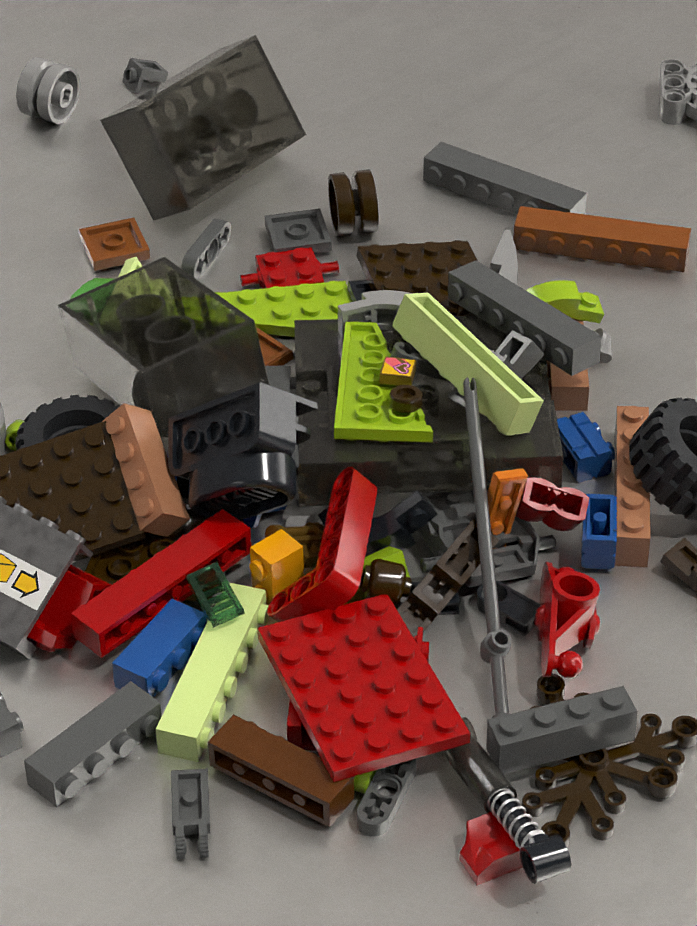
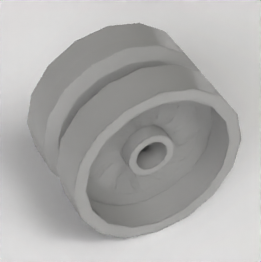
M41 57L33 58L26 64L17 84L16 99L20 112L35 118L41 117L55 124L64 123L71 116L79 98L80 78L77 70L71 66L61 63L56 64L51 60Z

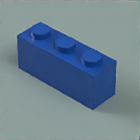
M171 599L112 662L114 686L121 689L132 681L152 697H155L158 692H162L174 674L186 666L207 624L206 613Z

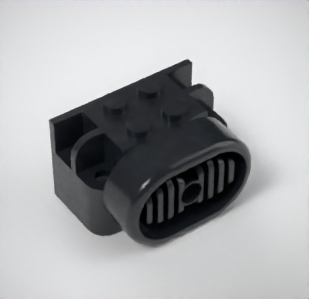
M258 382L170 417L168 426V468L172 475L189 480V507L200 516L210 518L223 509L240 520L251 518L291 503L297 494L296 468L299 467V444L309 440L311 437L310 429L299 424V416L316 410L317 403Z

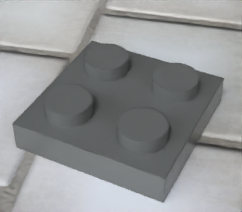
M320 208L264 216L265 227L273 252L312 247L314 254L332 251V241Z

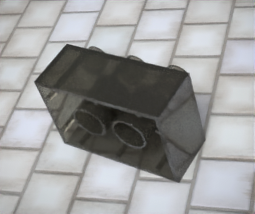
M256 35L216 50L100 120L153 221L191 210L307 135Z
M162 257L58 305L75 368L118 404L122 405L125 403L150 410L161 438H168L169 418L258 382L269 385L255 321L166 257Z

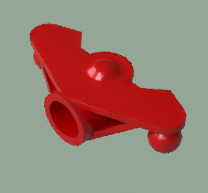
M545 562L543 566L539 601L541 606L535 614V625L538 628L537 637L538 641L542 642L541 670L543 677L550 678L554 669L562 677L567 679L574 678L581 673L583 661L578 653L567 650L582 640L584 648L590 649L592 647L594 636L598 634L600 629V617L596 613L600 587L592 577L577 572L570 567L557 569L553 567L551 562Z

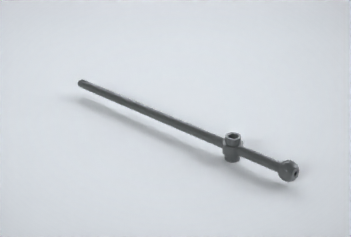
M467 377L463 382L487 626V635L480 645V656L491 667L495 715L492 718L509 714L504 658L511 649L512 640L510 634L502 630L500 625L477 386L474 378L469 382Z

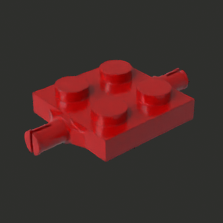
M312 247L268 252L255 255L257 273L240 275V282L242 287L259 284L262 289L274 286L284 287L324 283L323 275L339 273L338 261L320 263L316 259Z

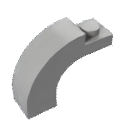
M394 290L369 291L362 293V300L338 305V332L344 338L346 321L375 322L380 330L397 331L392 327L404 294L413 293Z

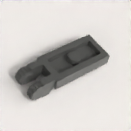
M208 768L172 770L173 836L176 837L177 859H185L187 844L184 835L199 834L197 844L200 857H209L208 833H210Z

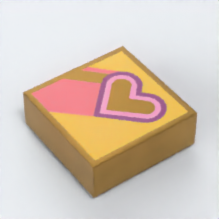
M385 356L380 371L379 383L398 386L412 385L417 360Z

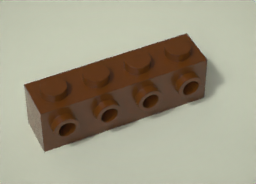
M233 714L208 741L209 763L211 767L328 827L332 826L354 800V777L333 782L322 759L314 752L306 751L288 742L284 737L276 736L258 727L252 721H246Z

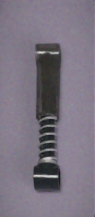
M461 717L470 731V743L437 752L435 754L441 762H449L487 813L492 812L498 822L503 825L504 830L509 833L510 838L515 841L516 846L520 849L522 867L532 883L536 884L570 871L572 865L571 858L563 839L559 835L549 837L542 830L538 829L539 827L536 822H532V816L526 814L525 807L520 806L516 789L477 741L475 730L469 719Z

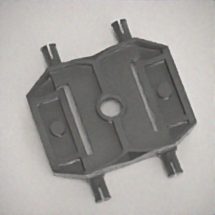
M473 483L420 492L438 514L427 522L425 526L418 529V532L435 556L420 559V569L423 573L429 572L473 519L476 521ZM486 483L487 493H488V489H489L490 483ZM515 516L510 534L502 532L499 535H494L500 540L494 547L496 549H493L496 581L500 582L534 575L538 551L554 549L556 547L554 535L540 537L529 521ZM518 542L517 545L503 547L505 543ZM481 564L464 583L467 587L482 584Z

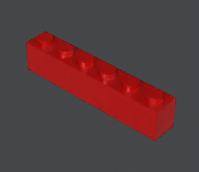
M223 509L212 517L207 518L202 524L187 534L182 535L170 546L156 553L151 559L136 569L131 570L126 576L113 585L106 587L100 594L73 611L71 618L74 638L99 657H104L144 629L171 599L182 602L249 555L250 547L252 546L251 528Z

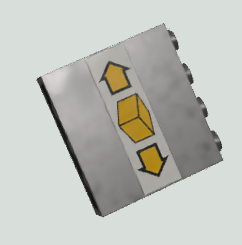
M0 496V644L31 659L37 647L26 638L75 556L82 553L91 558L93 553L84 545L86 540L77 533L68 530L64 534L58 531L59 526L49 519L41 517L38 521L32 518L33 513L18 504H15L13 508L5 505L7 501Z

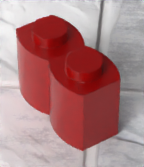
M528 478L516 517L529 522L542 521L554 530L571 531L585 520L589 497L575 488H558L548 480Z

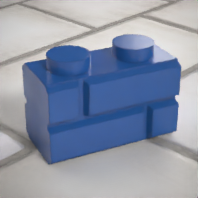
M584 412L570 415L569 418L562 417L552 421L550 443L578 483L592 480L594 476L599 478L610 474L612 471V460L615 459V450L611 442L604 441L601 436L600 427L596 422L592 423Z
M586 494L589 497L586 518L582 522L581 566L591 569L615 568L617 497L609 494Z

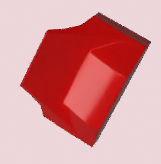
M492 812L466 822V839L460 851L459 859L476 886L523 868L520 860V849Z

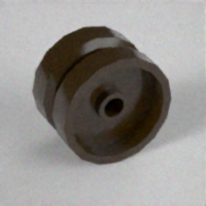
M370 169L355 171L351 183L344 172L330 174L328 177V197L335 235L337 237L351 235L355 229V222L362 234L377 232L379 224L378 200L374 178Z

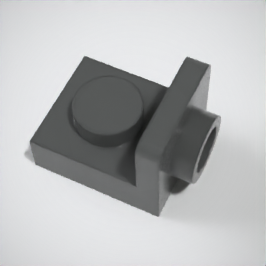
M130 58L127 68L124 70L122 82L132 92L139 93L143 81L147 83H154V81L166 82L168 72L156 61Z

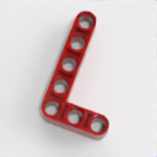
M353 467L344 469L334 481L316 568L280 591L269 604L267 614L277 622L326 609L336 610L337 607L344 605L352 599L359 589L377 496V487Z

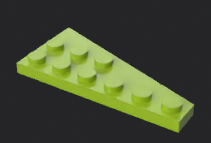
M329 281L326 283L284 287L274 286L264 289H244L223 293L184 295L182 297H172L171 307L176 325L211 329L216 327L217 324L232 326V331L241 332L244 331V327L249 328L254 325L266 334L307 338L311 334L326 335V340L338 341V337H342L338 332V305L351 303L352 299L346 281Z
M345 322L334 439H345L348 441L377 440L380 442H433V430L430 425L426 424L425 415L421 408L412 413H401L390 407V391L398 385L379 383L385 356L390 357L391 354L387 349V342L378 324L375 322Z

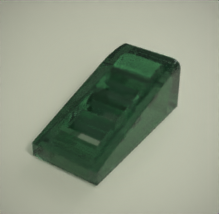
M217 562L186 575L194 598L213 628L245 614L242 605ZM215 585H218V586H216V587H214V588H212V589H210V590H207V591L203 592V591L206 590V589H209V588H211V587H213V586H215ZM220 592H223V593H221V594H219V595H217V596H215V597H212V598H210V599L207 600V598H209V597H211V596H214V595H216V594H218V593H220ZM226 599L228 600V601H226V602H223V603H221V604H219V605L214 606V607L211 608V606L214 605V604H217V603H219V602H221V601H223V600H226ZM232 606V608L227 609V610H225V611H223V612L218 613V614L215 615V613L220 612V611H222V610H224V609L229 608V607Z

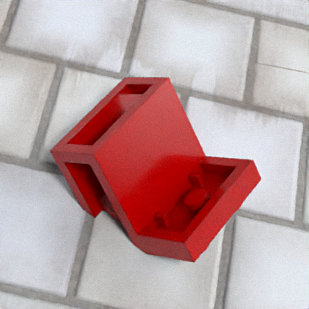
M70 565L27 638L37 641L36 646L49 652H55L56 649L71 648L77 642L73 634L71 613L80 605L85 604L100 594L111 584Z

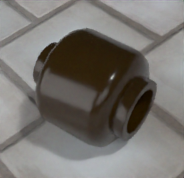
M375 559L370 565L363 567L359 591L364 592L365 599L379 595H388L394 606H396L402 597H408L412 579L406 577V569L403 564Z

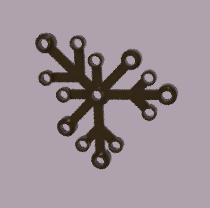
M552 674L550 678L543 677V675L540 676L537 680L536 689L538 699L544 705L564 701V679L557 674ZM578 693L574 698L588 695L589 693ZM645 714L641 717L640 730L634 742L609 750L604 748L561 759L567 762L557 766L538 768L535 773V786L542 792H529L523 796L522 806L526 808V814L538 817L543 813L545 806L565 801L556 821L545 823L541 830L549 837L559 835L568 849L570 843L569 828L582 805L592 822V836L601 841L610 839L613 835L614 822L609 816L605 815L589 788L593 779L604 795V809L611 814L622 813L626 807V795L617 788L611 776L647 787L652 796L657 799L669 798L676 791L677 773H680L684 768L685 756L677 749L668 750L665 748L676 745L679 748L688 749L697 743V720L691 716H679L673 720L671 731L660 734L662 727L661 718L656 714ZM642 756L661 762L662 766H656L649 772L618 762ZM670 760H675L677 763H672ZM578 775L575 782L556 787L557 781ZM545 777H546V778H550V780H543V779H541V778H545ZM611 800H617L619 803H613ZM535 803L537 806H530L528 804ZM604 826L607 829H599L598 827Z

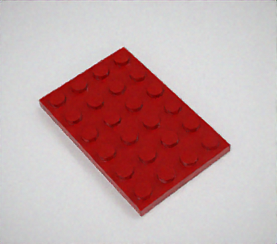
M388 595L367 598L339 606L336 610L326 609L257 628L258 640L333 782L470 743V731Z

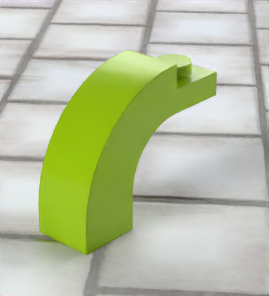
M550 281L535 285L526 290L572 319L600 324L604 316L598 296L589 292L580 293L575 281ZM496 329L495 333L500 346L508 335Z

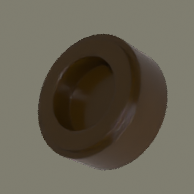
M399 385L390 391V407L401 413H412L422 407L421 390L412 385Z

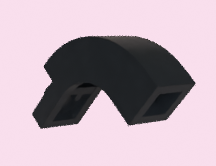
M418 490L387 513L372 518L365 557L388 546L405 551L416 544L411 534L425 526L427 522L438 515L434 507ZM328 507L318 514L324 526Z

